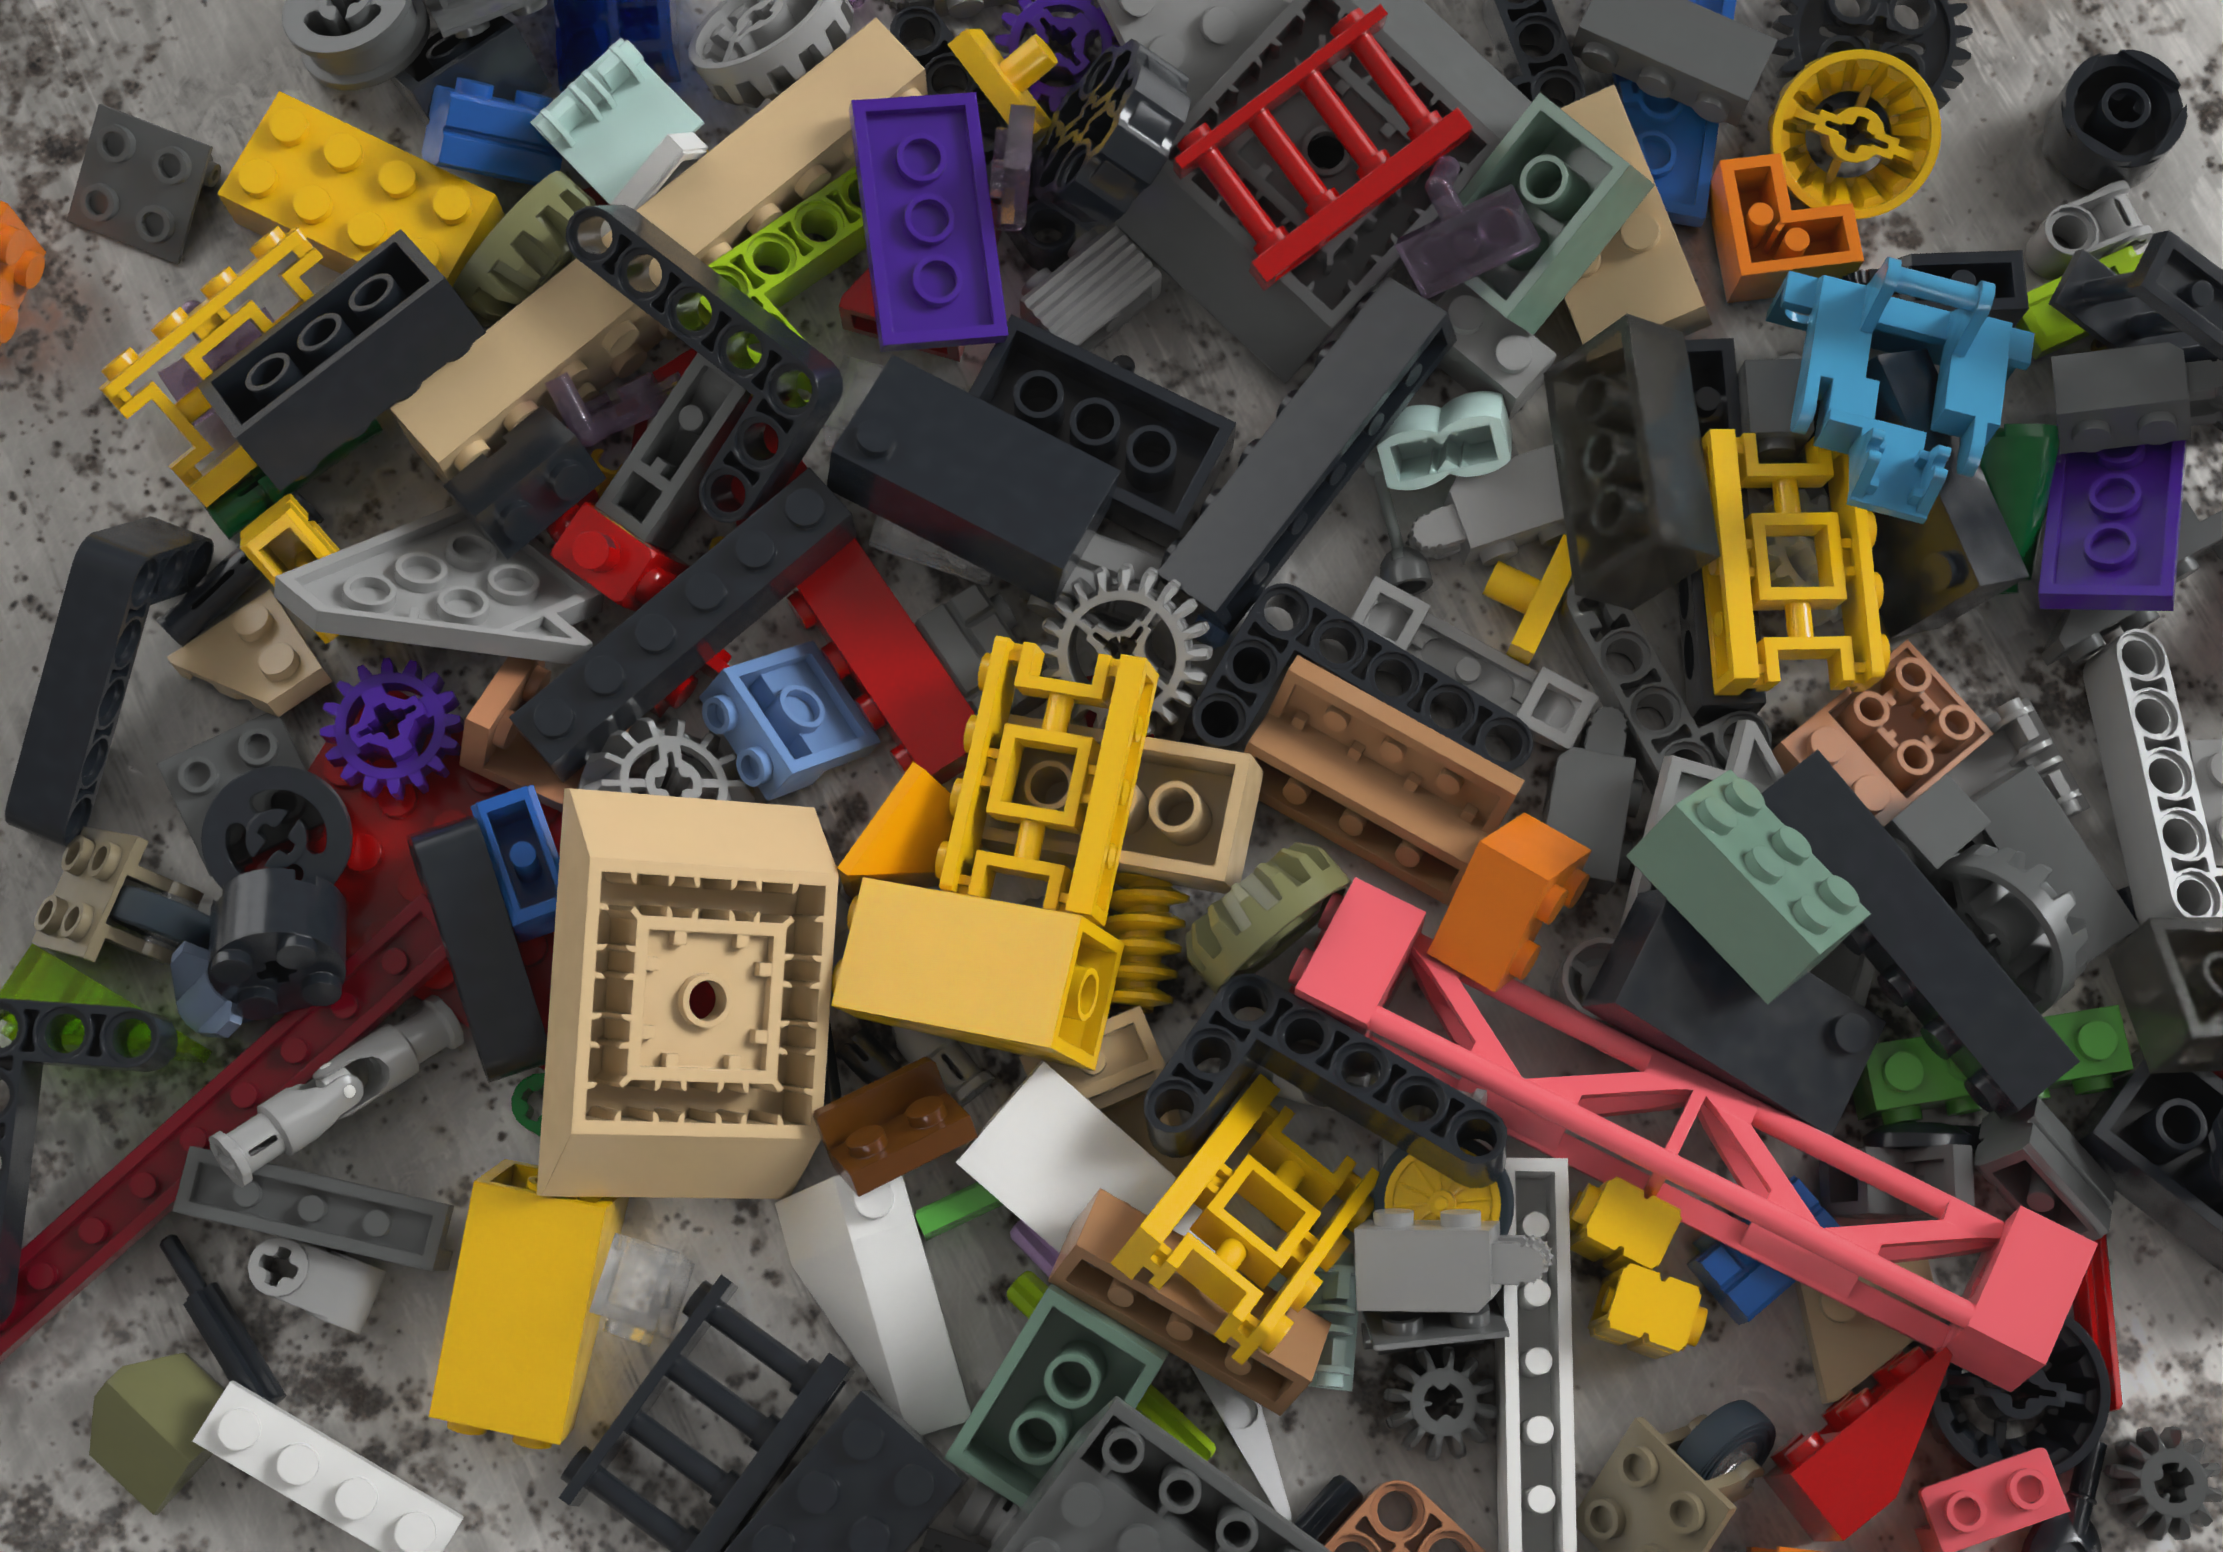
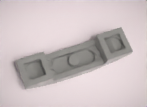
M1377 576L1374 577L1351 619L1520 718L1532 733L1533 741L1563 752L1572 748L1599 698L1598 695L1544 666L1540 672H1537L1428 613L1431 605Z

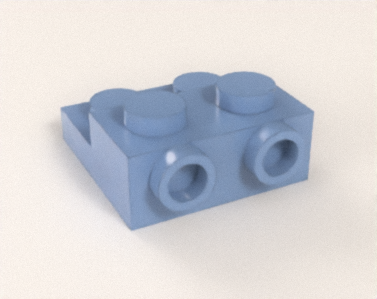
M813 640L724 668L699 696L703 703L702 716L706 726L711 732L725 736L737 754L736 766L740 778L751 787L758 786L767 801L813 785L825 771L869 756L881 743Z

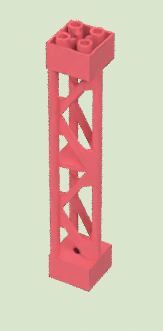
M1356 877L1345 897L1336 892L1331 896L1318 923V928L1322 930L1314 946L1316 950L1313 951L1305 947L1300 953L1288 979V983L1292 984L1289 992L1457 1090L1473 1093L1476 1088L1487 1090L1486 1107L1502 1118L1507 1128L1508 1136L1552 1158H1568V1166L1602 1183L1612 1180L1616 1176L1643 1189L1645 1199L1654 1195L1681 1209V1223L1933 1350L1947 1347L1953 1354L1951 1363L2009 1392L2014 1391L2046 1365L2098 1243L2023 1206H2020L2004 1222L1515 979H1512L1494 993L1427 954L1433 939L1421 933L1426 916L1425 911ZM1409 967L1451 1041L1387 1010ZM1462 983L1641 1072L1525 1079L1520 1075ZM1374 1033L1462 1076L1459 1080L1374 1037ZM1684 1107L1664 1148L1603 1118L1667 1111ZM1696 1116L1737 1184L1678 1155ZM1754 1128L1937 1218V1220L1830 1228L1821 1227ZM1566 1129L1651 1171V1175L1565 1133ZM1667 1179L1750 1221V1224L1748 1225L1664 1183ZM1981 1252L1962 1297L1895 1264ZM1859 1276L1950 1321V1324L1947 1325L1859 1281Z

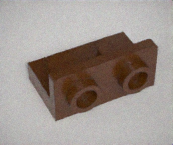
M928 1056L815 1110L813 1113L814 1121L833 1168L858 1197L978 1138L970 1115L947 1093L936 1063Z

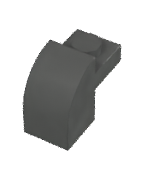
M1950 1144L1911 1149L1856 1147L1975 1207L1971 1145ZM1819 1160L1821 1207L1826 1209L1833 1218H1935Z

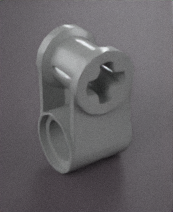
M2121 180L2108 184L2086 197L2052 210L2026 244L2025 257L2030 268L2043 278L2055 280L2063 276L2076 250L2084 249L2099 260L2125 247L2132 246L2136 251L2147 244L2154 231L2150 225H2142L2128 198L2131 188L2127 181ZM2053 235L2064 239L2069 244L2070 249L2060 246L2055 241Z
M281 1236L268 1238L257 1245L250 1255L247 1267L249 1279L255 1288L265 1295L304 1309L306 1314L359 1334L363 1330L387 1272L333 1250L329 1253L303 1242ZM290 1256L289 1262L298 1267L297 1274L293 1279L282 1277L279 1281L280 1275L271 1270L272 1263L276 1258L286 1260Z

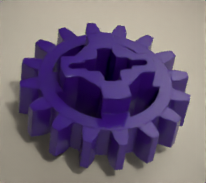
M1017 0L1021 13L1017 16L1013 13L1004 12L1001 17L1002 25L1010 31V34L995 36V47L1001 52L1009 53V55L1021 46L1027 29L1032 33V36L1037 34L1049 47L1048 36L1062 46L1071 42L1074 63L1070 58L1066 59L1061 53H1056L1055 56L1058 64L1028 88V91L1039 105L1042 100L1049 102L1051 117H1053L1054 112L1069 89L1078 83L1089 70L1090 61L1086 57V50L1095 43L1094 39L1099 36L1102 44L1101 53L1111 47L1113 43L1118 42L1111 26L1107 24L1108 20L1101 7L1095 8L1093 6L1094 0H1036L1034 2L1031 0ZM1069 12L1076 14V16L1073 18L1053 17L1051 13ZM1050 79L1069 81L1071 86L1055 87L1045 83Z
M383 658L380 674L373 675L363 664L358 666V677L361 682L353 687L349 683L340 680L336 686L344 696L341 704L331 702L325 703L323 706V710L335 720V724L321 728L320 736L326 743L337 744V746L331 748L325 754L327 760L334 768L345 766L340 777L351 787L364 779L363 790L369 797L375 799L381 793L384 785L388 787L390 794L396 801L403 800L405 785L413 783L423 794L429 792L426 776L433 771L437 775L447 778L450 772L442 762L445 754L451 756H460L461 746L451 738V734L463 731L465 722L460 715L448 714L460 705L458 698L453 691L440 693L445 682L435 671L422 680V668L417 661L410 660L402 673L398 672L396 665L390 658ZM389 691H407L417 694L421 698L418 699L416 695H413L404 700L390 696ZM365 705L359 723L354 725L359 711ZM397 719L399 721L397 725L400 735L389 739L387 737L389 731L386 724L391 720ZM433 732L428 747L421 754L426 736ZM383 758L396 762L398 767L379 768L364 761L368 759L373 763Z

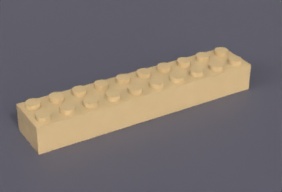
M876 17L636 211L708 266L856 166L849 115L851 100L928 95L925 68ZM612 230L601 238L607 248L610 247L612 242ZM576 258L486 330L487 333L476 340L463 357L446 363L424 380L415 394L406 400L395 403L390 407V410L416 453L440 480L446 484L482 453L489 458L506 444L503 436L541 405L560 422L569 415L571 417L580 416L594 405L599 397V391L617 376L625 378L633 374L644 363L649 350L664 338L671 340L677 336ZM653 258L649 266V275L652 282L658 287L662 279V270L659 262Z

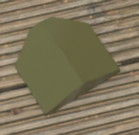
M179 1353L122 1366L104 1383L94 1396L89 1455L153 1515H158L213 1455L210 1451L194 1443L193 1439L225 1388L187 1353Z

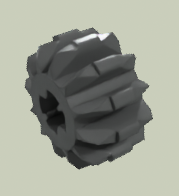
M1445 1346L1441 1349L1437 1369H1435L1431 1355L1425 1348L1417 1350L1414 1353V1359L1421 1376L1417 1375L1408 1366L1400 1363L1393 1369V1374L1408 1387L1407 1391L1397 1388L1384 1390L1383 1399L1385 1401L1404 1404V1412L1386 1418V1424L1390 1429L1397 1428L1407 1422L1413 1427L1401 1443V1446L1407 1451L1416 1447L1423 1436L1428 1437L1425 1454L1426 1459L1429 1461L1439 1460L1442 1453L1443 1438H1445L1449 1451L1455 1459L1465 1457L1467 1454L1466 1445L1460 1432H1463L1478 1444L1484 1443L1488 1438V1434L1473 1419L1474 1417L1483 1419L1497 1417V1407L1491 1404L1477 1403V1395L1492 1391L1495 1388L1492 1379H1484L1474 1385L1471 1384L1468 1378L1477 1370L1479 1361L1475 1357H1469L1465 1360L1458 1371L1453 1370L1455 1360L1453 1347ZM1445 1388L1449 1389L1455 1400L1448 1403L1449 1406H1456L1453 1417L1444 1414L1436 1419H1432L1425 1410V1407L1432 1405V1402L1424 1401L1427 1390L1437 1393Z
M2143 1427L2136 1431V1444L2123 1440L2114 1446L2117 1455L2125 1465L2111 1464L2105 1466L2103 1470L2105 1476L2110 1479L2120 1480V1489L2110 1491L2106 1494L2105 1499L2109 1504H2128L2121 1519V1523L2126 1528H2136L2143 1524L2145 1537L2152 1541H2161L2167 1531L2175 1540H2186L2191 1537V1523L2199 1527H2207L2213 1522L2212 1516L2203 1502L2214 1503L2222 1501L2223 1492L2217 1488L2208 1487L2207 1480L2208 1477L2217 1476L2221 1472L2222 1467L2216 1462L2204 1464L2199 1462L2206 1447V1443L2201 1439H2192L2184 1444L2182 1431L2178 1427H2165L2160 1436L2152 1427ZM2163 1473H2168L2172 1480V1486L2165 1488L2163 1494H2158L2154 1481L2160 1480L2163 1477Z

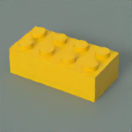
M281 91L276 95L217 193L235 223L261 236H264L276 226H279L285 234L292 228L299 227L307 236L306 239L323 256L317 263L340 274L344 273L401 229L452 287L471 256L505 216L496 194Z

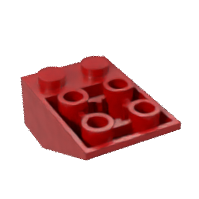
M1917 1346L1908 1353H1905L1903 1350L1899 1351L1871 1374L1878 1383L1870 1390L1865 1388L1856 1395L1853 1391H1850L1821 1414L1827 1425L1818 1432L1814 1430L1806 1436L1802 1432L1798 1433L1772 1453L1770 1458L1776 1466L1766 1473L1763 1479L1813 1542L1845 1541L1896 1499L1953 1356L1947 1347L1924 1352L1920 1346Z

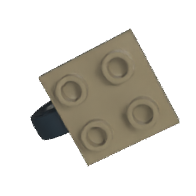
M84 826L81 834L69 843L61 861L63 873L53 895L48 896L37 911L34 921V927L37 931L31 945L95 962L104 941L159 963L170 965L172 954L184 941L209 950L210 916L198 911L204 893L139 866L149 841L135 835ZM125 879L161 892V894L159 895L134 886H126L123 883ZM108 916L116 923L141 934L142 937H136L106 924Z
M1736 1400L1725 1404L1709 1416L1705 1414L1699 1415L1687 1426L1664 1434H1660L1645 1418H1635L1576 1511V1527L1601 1552H1709L1737 1509L1733 1503L1749 1495L1754 1490L1752 1486L1754 1478L1764 1475L1762 1466L1774 1446L1776 1439L1775 1426L1763 1412L1746 1400Z

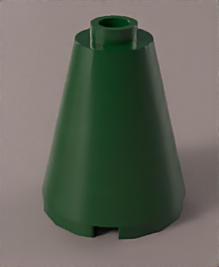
M2004 424V428H1998L1984 447L1979 464L2029 574V577L2022 581H2030L2032 579L2060 445L2058 426ZM2018 583L1998 595L2019 593Z

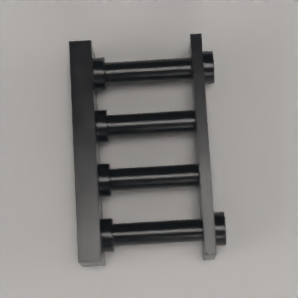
M2168 230L2152 235L2133 272L2117 275L2084 249L2075 251L2048 303L2109 349L2170 342L2184 351L2185 363L2204 360L2215 362L2217 359L2223 361V270L2172 231ZM2217 421L2213 424L2223 432L2222 421Z
M722 1274L714 1285L705 1280L695 1290L682 1310V1313L689 1317V1319L593 1451L587 1446H583L570 1461L561 1476V1480L568 1485L558 1498L569 1506L579 1507L589 1492H591L670 1552H724L740 1534L855 1371L831 1353H828L822 1363L814 1358H811L808 1362L727 1304L738 1289V1286ZM710 1326L717 1329L792 1384L789 1391L796 1395L797 1398L782 1419L774 1413L766 1417L687 1359ZM670 1381L674 1382L752 1440L749 1447L755 1450L757 1454L742 1474L734 1469L729 1473L725 1472L647 1414ZM630 1436L711 1495L709 1503L717 1509L701 1531L694 1525L687 1530L606 1470Z

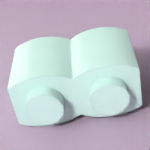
M1475 391L1450 400L1442 408L1433 405L1405 407L1377 443V450L1387 487L1396 490H1416L1431 486L1441 481L1448 474L1462 477L1480 476L1494 472L1506 465L1511 460L1512 430L1503 394L1493 391Z

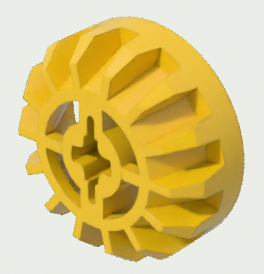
M1856 49L1840 51L1808 63L1803 70L1784 85L1779 93L1780 98L1775 110L1769 117L1767 130L1770 132L1771 151L1769 154L1781 153L1788 193L1809 208L1853 203L1856 219L1871 218L1887 213L1911 198L1930 175L1940 149L1941 118L1931 89L1925 80L1907 63L1892 55L1874 50ZM1844 91L1860 92L1854 106L1839 108L1832 113L1822 109L1814 110L1824 99L1833 94ZM1869 97L1877 101L1885 111L1890 125V136L1885 134L1883 122L1879 116L1872 110L1865 108ZM1858 119L1860 121L1857 130L1865 134L1866 139L1877 142L1878 146L1873 144H1851L1845 150L1847 139L1839 135V131L1827 127L1825 123L1830 125H1853ZM1806 130L1820 135L1821 146L1827 155L1832 157L1826 172L1815 164L1808 152ZM1873 156L1881 159L1875 167L1864 174L1848 178L1836 177L1842 161L1859 163L1867 161Z

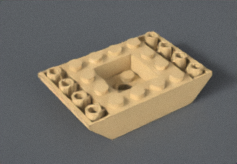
M564 788L536 1195L784 1199L791 1196L822 1139L814 1121L813 1113L824 1106L839 877L814 807ZM706 981L714 989L716 996L715 1006L708 1016L698 1019L690 1009L689 998L693 988L698 983Z

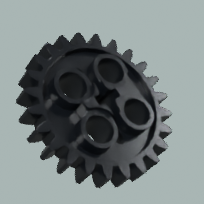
M1835 0L1780 1L1779 4L1792 15L1779 16L1772 25L1774 30L1787 35V38L1776 42L1772 54L1788 56L1789 60L1775 73L1777 78L1795 77L1805 68V65L1815 59L1824 57V54L1827 52L1836 53L1856 49L1870 50V40L1866 37H1861L1869 30L1873 32V42L1881 45L1876 51L1892 55L1904 61L1925 80L1936 99L1939 110L1951 100L1944 88L1955 89L1964 80V77L1951 66L1964 65L1971 59L1970 52L1956 46L1957 43L1966 40L1973 33V29L1970 27L1955 25V19L1968 8L1967 3L1949 4L1948 0H1856L1860 8V15L1858 17H1848L1837 9ZM1905 5L1910 7L1918 17V28L1908 29L1903 27L1895 17V6ZM1825 27L1829 32L1837 35L1833 37L1822 36L1819 28ZM1910 44L1919 45L1923 48V54L1919 55L1915 50L1904 46ZM1844 91L1833 94L1824 99L1814 110L1822 109L1832 113L1839 108L1854 106L1860 92ZM1869 97L1865 108L1872 110L1879 116L1886 132L1887 123H1889L1887 115L1880 104ZM1857 119L1853 125H1846L1847 139L1853 140L1860 133L1857 130L1860 120ZM1825 123V125L1829 128H1833L1835 126Z

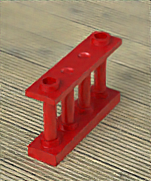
M1381 4L1366 15L1361 8L1350 12L1329 31L1334 37L1333 40L1213 130L1207 123H1204L1191 131L1176 145L1181 154L1174 158L1173 171L1179 179H1183L1197 167H1200L1257 243L1253 250L1258 257L1251 262L1249 272L1263 291L1267 290L1463 143L1473 129L1458 107L1444 118L1441 117L1437 110L1430 113L1373 37V35L1383 29L1388 13ZM1351 52L1354 53L1410 128L1406 135L1411 142L1392 157L1386 149L1381 151L1377 149L1322 75ZM1300 90H1302L1359 167L1355 173L1360 181L1341 195L1335 187L1328 190L1271 114L1273 110ZM1249 128L1308 205L1304 212L1309 219L1290 233L1283 225L1278 228L1275 226L1220 152L1221 149Z

